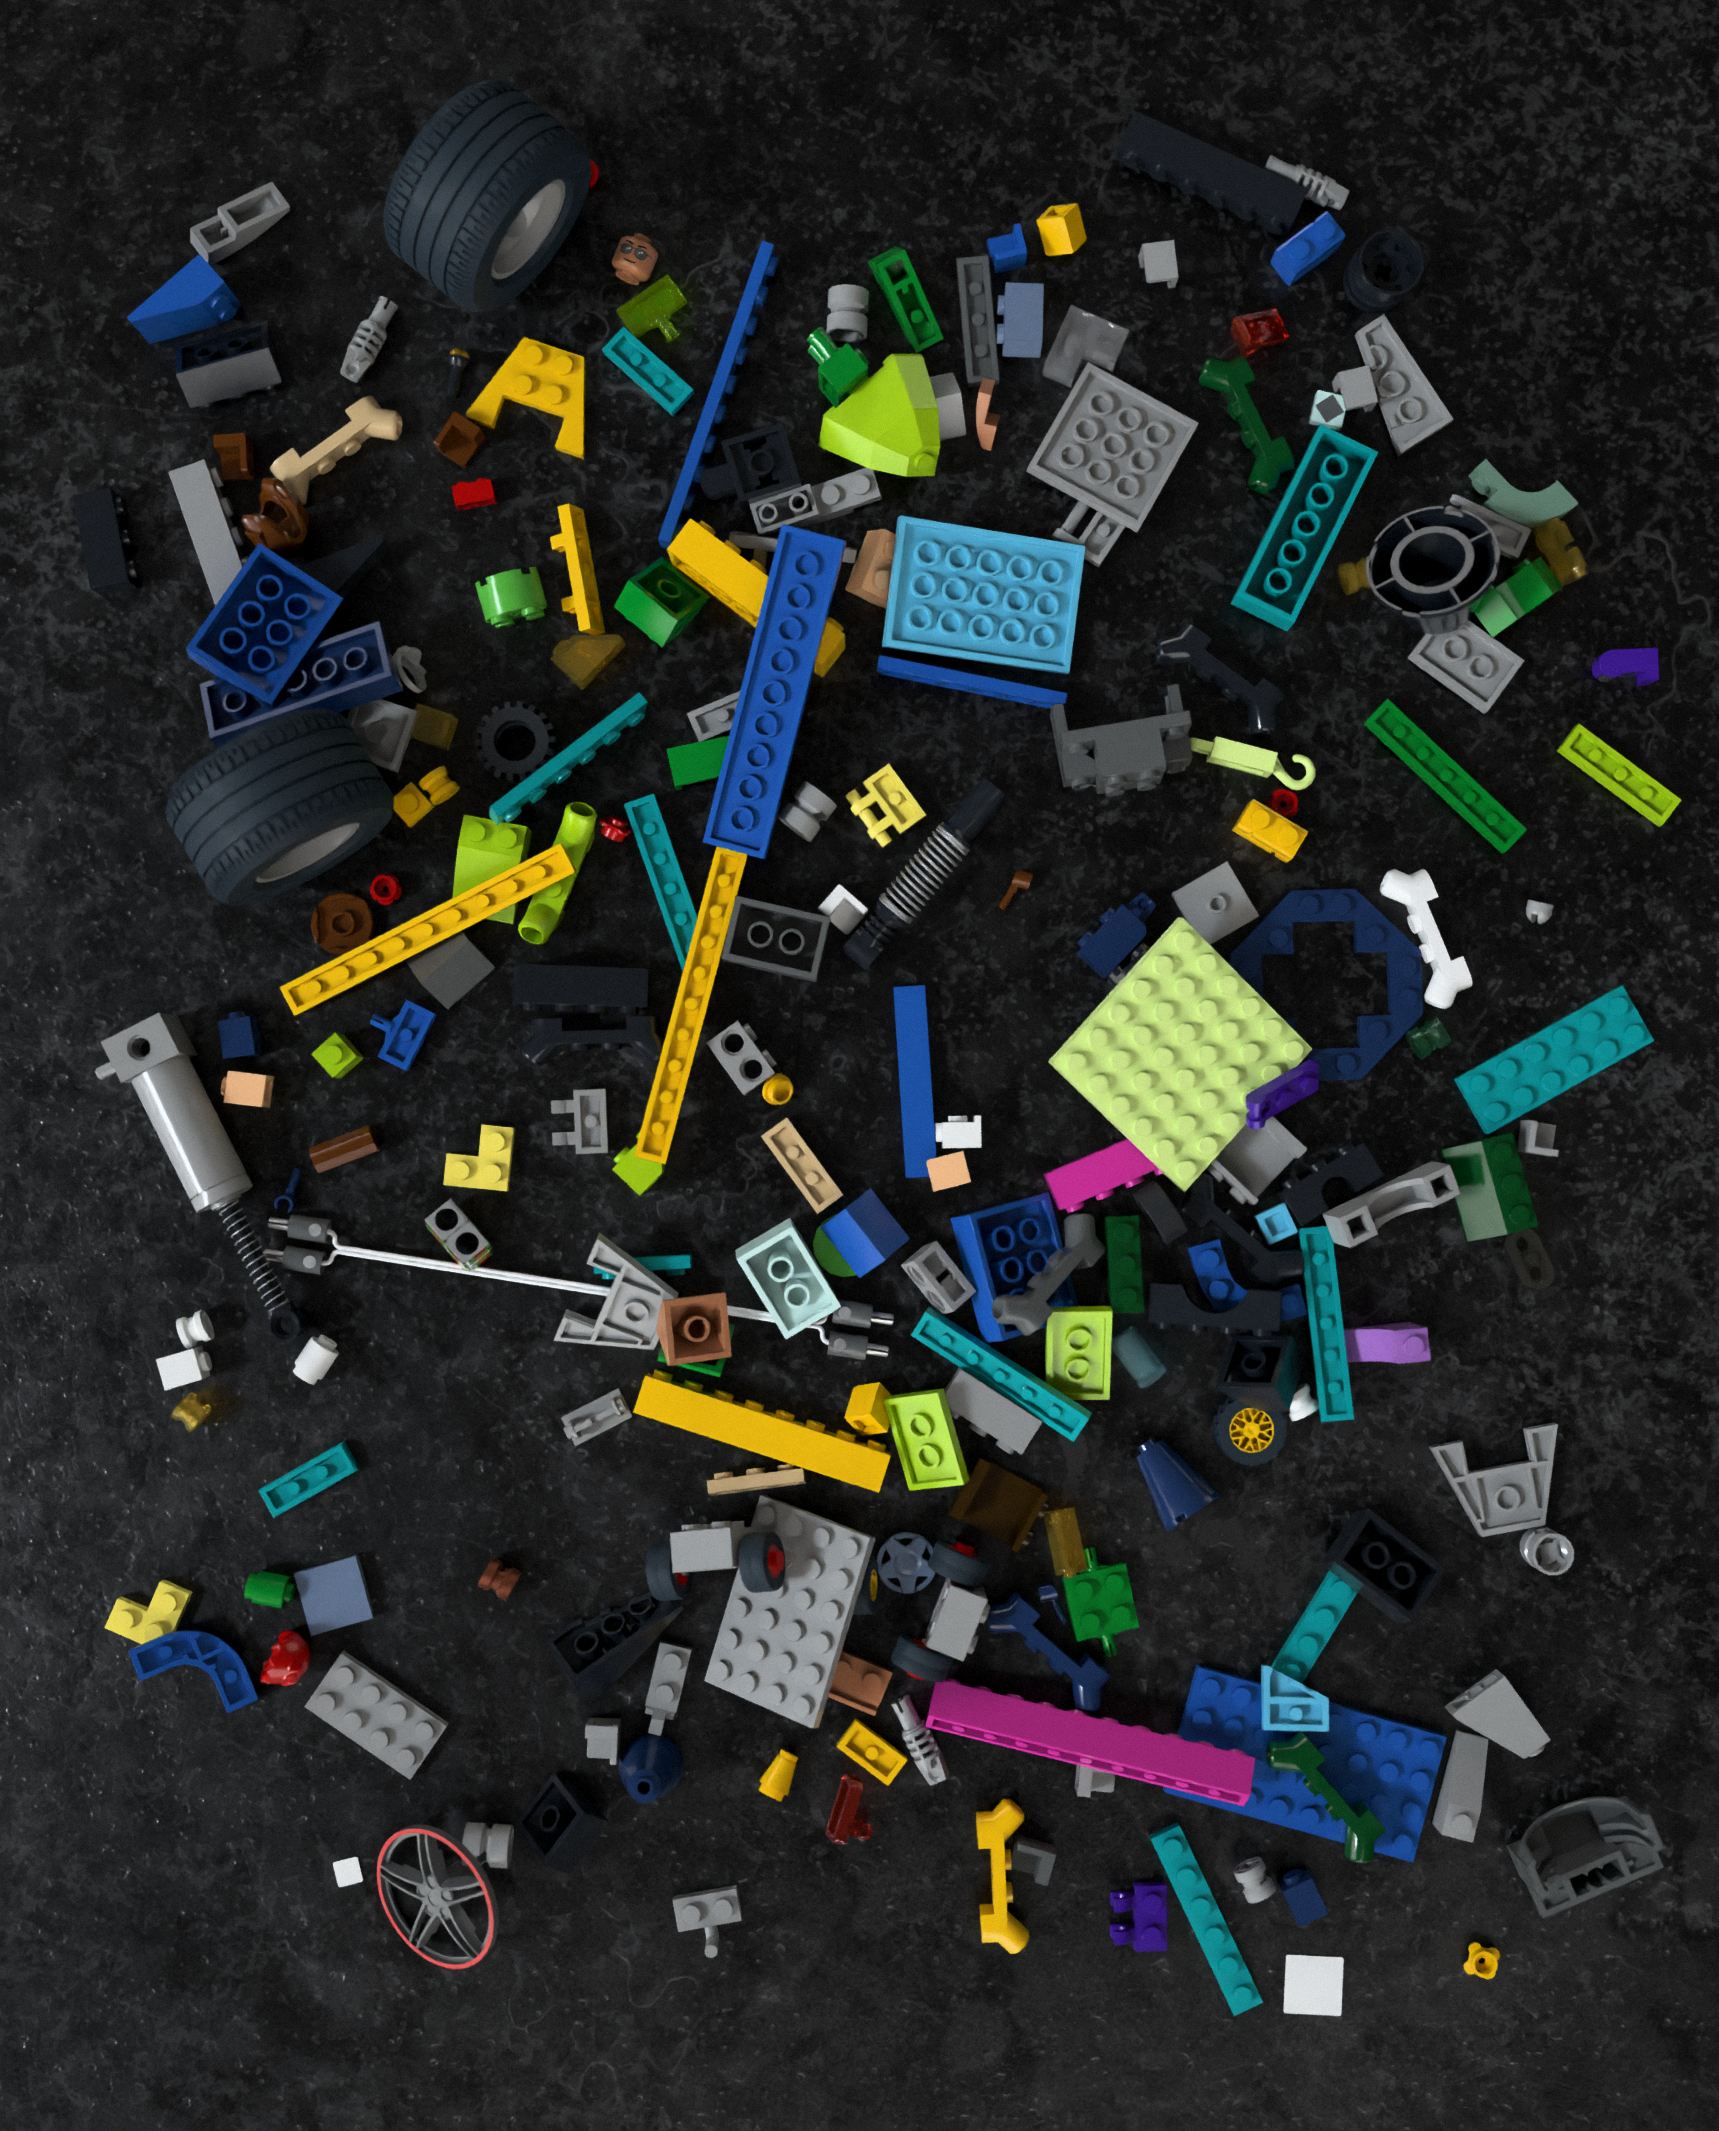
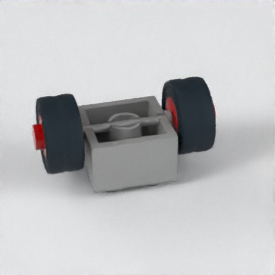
M744 1521L682 1525V1532L670 1533L671 1541L654 1543L648 1551L646 1560V1576L649 1589L654 1598L660 1601L686 1598L692 1590L694 1572L739 1568L742 1582L749 1592H773L781 1588L786 1568L784 1549L779 1536L771 1531L758 1533L756 1532V1527H744Z
M938 1540L934 1546L928 1567L946 1577V1581L926 1629V1639L910 1634H901L891 1657V1661L895 1665L905 1670L913 1678L944 1682L953 1658L964 1662L966 1654H972L978 1641L976 1628L979 1622L984 1624L990 1610L989 1599L986 1596L984 1587H981L990 1567V1561L974 1552L975 1548L962 1542L955 1544Z

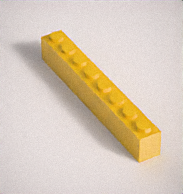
M654 1370L653 1374L647 1373L644 1377L633 1413L878 1493L880 1491L891 1457V1452L885 1450L887 1445L868 1439L866 1444L855 1440L856 1435L838 1429L835 1434L824 1430V1424L807 1419L806 1424L794 1420L795 1415L777 1409L774 1414L763 1410V1404L752 1400H746L745 1404L734 1401V1395L728 1392L715 1390L713 1394L702 1390V1384L691 1380H685L684 1384L673 1381V1375L664 1371Z

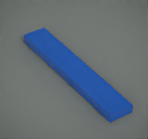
M879 655L877 672L881 675L1051 709L1052 705L1063 703V706H1065L1067 693L882 655Z
M925 985L893 987L905 1177H930L926 1161L936 1158Z

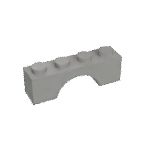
M1431 1161L1322 1214L1333 1242L1351 1248L1378 1235V1229L1387 1221L1413 1210L1435 1207L1461 1193L1451 1166Z

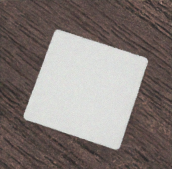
M1286 1955L1284 2013L1340 2016L1342 2010L1344 1959L1342 1957Z

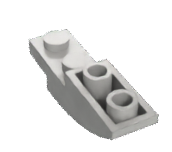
M863 468L811 486L809 483L749 505L758 534L762 536L779 533L782 524L802 528L854 512V508L882 499L874 470Z

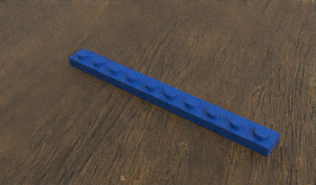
M765 241L761 242L658 537L660 547L666 549L685 526L682 524L685 513H691L694 507L696 495L692 493L696 483L701 484L700 477L706 469V465L703 464L706 453L711 454L713 452L717 438L716 435H713L717 423L722 424L725 418L727 406L724 405L726 396L727 394H733L737 382V376L734 375L737 364L743 365L748 347L744 346L748 335L753 336L758 321L755 313L758 305H764L768 293V287H765L768 276L773 277L777 269L779 258L775 257L774 244Z

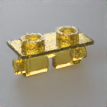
M1556 517L1547 522V525L1533 529L1536 536V545L1546 555L1550 563V570L1561 586L1573 583L1587 574L1585 569L1587 564L1578 547H1574L1569 551H1566L1564 547L1574 541L1565 521L1561 522L1559 517Z
M1069 1507L1046 1511L1043 1517L1056 1576L1063 1575L1064 1578L1076 1576V1572L1087 1571L1075 1508Z

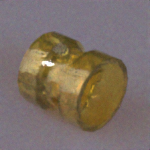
M1369 556L1361 558L1355 564L1349 561L1339 565V578L1345 594L1357 593L1360 587L1370 589L1366 575V560Z

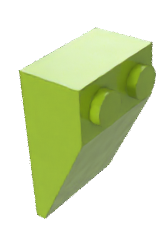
M464 815L457 848L452 898L526 861L532 831L527 826L501 822L497 826L493 820ZM518 902L486 919L514 924Z

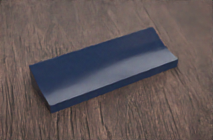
M379 621L313 644L272 705L220 677L199 684L209 736L219 748L238 736L282 716L318 708L340 713L403 691L384 627Z

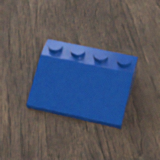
M259 543L186 647L187 656L216 676L272 705L342 603L343 598Z
M1049 1192L950 1218L965 1277L976 1290L971 1296L983 1342L1004 1341L1023 1335L1015 1324H999L993 1317L992 1304L999 1295H1023L1029 1288L1027 1285L1028 1281L1038 1272L1045 1270L1048 1266L1047 1260L1054 1252L1063 1249ZM1070 1274L1047 1299L1046 1304L1049 1307L1078 1306ZM1046 1321L1038 1329L1045 1328Z

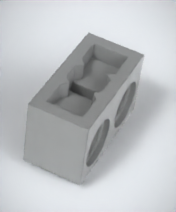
M736 1021L708 1041L707 1045L742 1094L746 1096L769 1077L776 1074L772 1068L777 1064L766 1049L760 1052L754 1044L758 1037L749 1024L746 1023L742 1026L739 1021ZM731 1035H739L743 1038L744 1045L739 1052L732 1053L726 1048V1041ZM753 1060L760 1062L762 1065V1073L755 1079L748 1078L744 1072L745 1065Z
M937 1241L923 1245L901 1264L902 1268L940 1314L954 1312L976 1292Z

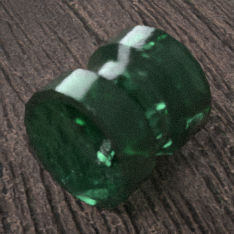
M1436 1017L1427 1020L1423 1027L1413 1028L1406 1032L1409 1045L1421 1060L1430 1056L1434 1049H1443L1451 1044L1445 1027Z

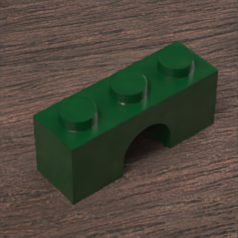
M1139 1215L1102 1216L1104 1245L1106 1246L1108 1279H1106L1107 1306H1111L1112 1314L1144 1313Z

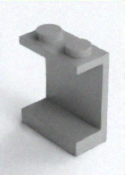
M1272 1116L1266 1120L1265 1126L1260 1129H1251L1245 1124L1205 1170L1219 1183L1224 1180L1231 1186L1232 1189L1229 1193L1239 1203L1243 1205L1247 1202L1248 1204L1255 1205L1259 1201L1257 1197L1294 1158H1300L1307 1148Z

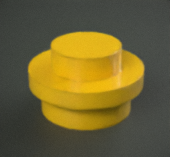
M781 1073L769 1077L763 1086V1098L772 1105H782L788 1102L793 1094V1085L790 1079Z

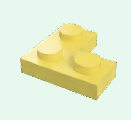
M481 1125L479 1155L447 1153L443 1185L509 1191L515 1128Z
M163 1579L159 1582L149 1607L120 1596L116 1600L105 1628L140 1644L174 1632L179 1625L193 1592Z

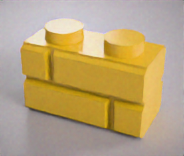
M1252 799L1247 804L1232 829L1233 832L1268 853L1274 852V856L1285 863L1295 856L1308 834L1307 830L1255 799Z

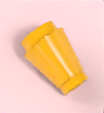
M781 1749L779 1755L776 1756L759 1780L761 1782L759 1791L782 1802L784 1795L789 1793L798 1757Z

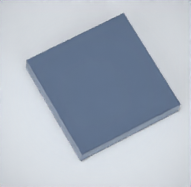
M358 1554L294 1573L311 1636L375 1617Z

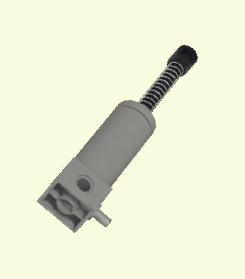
M157 1013L101 1041L110 1062L95 1069L97 1077L102 1080L116 1073L121 1083H132L196 1213L212 1209V1211L220 1210L219 1215L223 1216V1223L227 1224V1231H230L232 1234L230 1238H234L236 1242L234 1246H238V1253L242 1254V1261L246 1262V1269H249L251 1272L249 1276H253L255 1280L253 1284H257V1291L261 1292V1299L265 1300V1307L269 1308L268 1313H266L269 1320V1334L279 1342H288L299 1338L307 1329L306 1316L295 1307L293 1301H288V1298H285L283 1294L285 1291L281 1290V1284H278L277 1276H274L273 1268H270L268 1264L270 1261L266 1260V1253L262 1252V1246H259L258 1238H255L254 1230L252 1231L249 1226L251 1223L247 1222V1216H244L243 1208H240L238 1204L239 1199L242 1197L241 1194L252 1188L253 1185L190 1061V1058L196 1056L197 1053L178 1015ZM284 1316L290 1317L294 1322V1329L291 1333L284 1331L281 1326Z

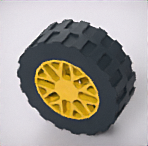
M1227 1398L1226 1402L1219 1406L1217 1409L1219 1411L1213 1419L1215 1422L1213 1434H1215V1441L1221 1448V1451L1230 1459L1242 1465L1258 1466L1259 1463L1265 1464L1272 1457L1275 1458L1279 1454L1278 1451L1283 1448L1285 1444L1284 1439L1287 1437V1430L1285 1429L1287 1423L1281 1414L1282 1412L1258 1411L1234 1398Z

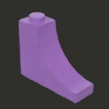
M1412 1322L1344 1328L1347 1362L1377 1361L1401 1364L1431 1360L1427 1327Z

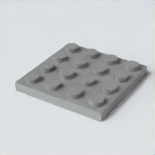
M1088 362L1031 460L1026 472L1138 533L1199 423Z

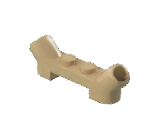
M366 396L345 410L352 420L302 457L298 455L294 448H291L273 462L270 470L277 479L283 482V485L290 492L294 493L302 506H304L307 501L310 480L318 474H325L332 470L336 465L335 462L340 458L356 453L361 448V443L370 437L394 441L400 437L402 417L398 411L382 409L373 396Z

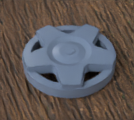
M900 1532L889 1537L882 1544L877 1555L878 1573L882 1581L889 1588L900 1593H914L926 1587L935 1575V1571L928 1567L929 1560L923 1558L925 1548L928 1549L930 1555L933 1553V1547L930 1542L923 1536L913 1532ZM903 1538L913 1539L908 1545H903L898 1541ZM887 1550L890 1559L882 1564L883 1554ZM918 1576H927L922 1582L916 1585V1579ZM897 1577L900 1586L891 1582L889 1578Z

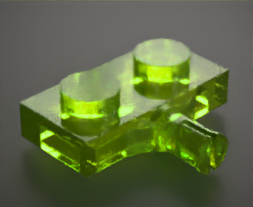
M667 274L618 308L616 312L629 332L637 339L650 329L659 327L669 342L673 340L672 336L676 338L679 333L668 319L673 313L685 306L687 302Z

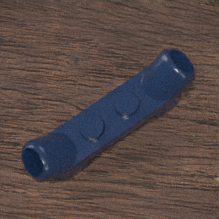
M1017 1591L1010 1596L1006 1603L989 1604L990 1610L986 1618V1628L991 1634L1020 1632L1026 1637L1023 1642L1034 1653L1038 1654L1042 1651L1050 1658L1047 1663L1058 1674L1062 1676L1066 1672L1072 1678L1073 1700L1076 1709L1083 1712H1095L1102 1707V1687L1112 1676L1099 1662L1087 1652L1079 1661L1073 1658L1034 1623L1040 1617L1038 1609Z

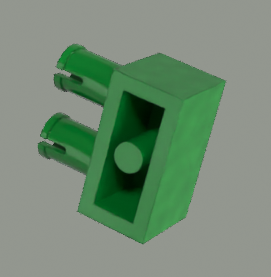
M819 327L807 338V342L811 344L808 353L820 365L818 367L819 389L837 408L850 396L848 392L869 375L867 366L869 362L858 348L853 350L848 343L843 347H838L824 331V328Z

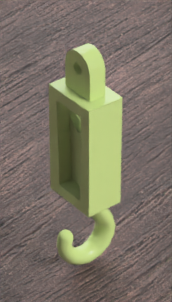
M1217 736L1212 742L1198 738H1189L1192 751L1208 755L1206 762L1266 778L1273 773L1285 786L1292 790L1307 788L1315 778L1316 769L1314 764L1304 755L1295 754L1292 758L1294 762L1302 763L1306 768L1305 777L1301 780H1294L1284 770L1277 758V752Z

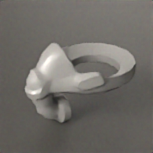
M402 646L397 649V652L392 657L397 674L412 691L416 693L423 692L427 686L424 677L426 670L419 664L422 653L416 647ZM402 666L412 674L416 685L409 680Z

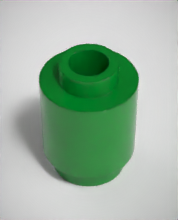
M266 1571L251 1572L246 1582L244 1597L251 1599L252 1603L283 1609L286 1603L293 1601L296 1584L291 1583V1576Z

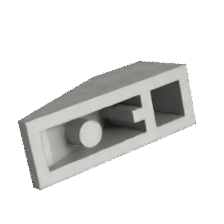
M1460 1730L1455 1731L1432 1824L1441 1835L1473 1843L1481 1813L1488 1738Z

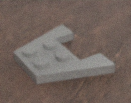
M599 1232L588 1257L587 1264L616 1275L597 1320L566 1309L554 1341L654 1350L659 1341L656 1327L661 1301L678 1298V1292Z
M1553 1422L1523 1428L1529 1460L1473 1471L1468 1470L1463 1441L1458 1440L1429 1446L1479 1536L1485 1537L1545 1525L1558 1428L1557 1423Z

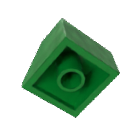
M660 557L628 580L614 608L646 633L651 640L664 647L683 631L708 601L709 596L663 557Z

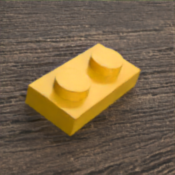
M855 1718L837 1743V1748L887 1786H889L907 1762V1756L857 1718Z

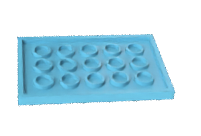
M899 516L897 519L882 647L1068 674L1071 664L1085 546Z

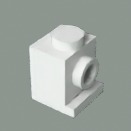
M981 1115L973 1116V1122H967V1116H948V1122L935 1123L936 1142H942V1148H982Z

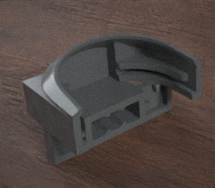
M1179 685L1167 686L1168 695L1165 696L1166 715L1068 731L1063 703L1052 705L1050 719L1063 787L1072 786V789L1078 790L1093 786L1096 787L1097 794L1106 793V796L1111 797L1121 795L1125 790L1137 788L1138 791L1154 789L1157 787L1156 784H1160L1165 770L1168 774L1184 771L1190 765L1193 758L1188 736L1192 722L1190 712H1184ZM1161 737H1165L1166 739L1163 744ZM1089 749H1093L1095 759L1086 755Z
M1627 1796L1620 1798L1589 1797L1560 1805L1536 1819L1528 1827L1521 1840L1507 1845L1517 1872L1527 1884L1539 1915L1543 1919L1664 1868L1658 1851L1664 1849V1846L1650 1814L1637 1806ZM1619 1841H1626V1842H1624V1843H1622V1844H1619V1845H1617V1846L1613 1843V1842H1619Z

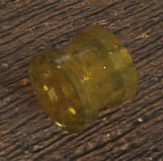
M191 1392L178 1404L171 1417L175 1421L181 1420L185 1424V1429L192 1433L208 1417L212 1407L199 1402L198 1396Z

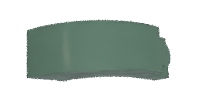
M1487 459L1480 463L1469 475L1475 490L1489 498L1482 507L1527 528L1541 527L1553 523L1579 504L1558 480L1542 491L1524 492L1511 486Z

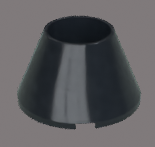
M1444 506L1417 509L1395 519L1375 538L1374 546L1366 560L1368 584L1374 596L1385 607L1416 630L1435 635L1449 633L1460 628L1469 620L1493 583L1500 563L1499 544L1491 527L1482 518L1464 509L1462 513L1445 510ZM1436 579H1451L1447 583H1444L1439 586H1421L1424 583Z

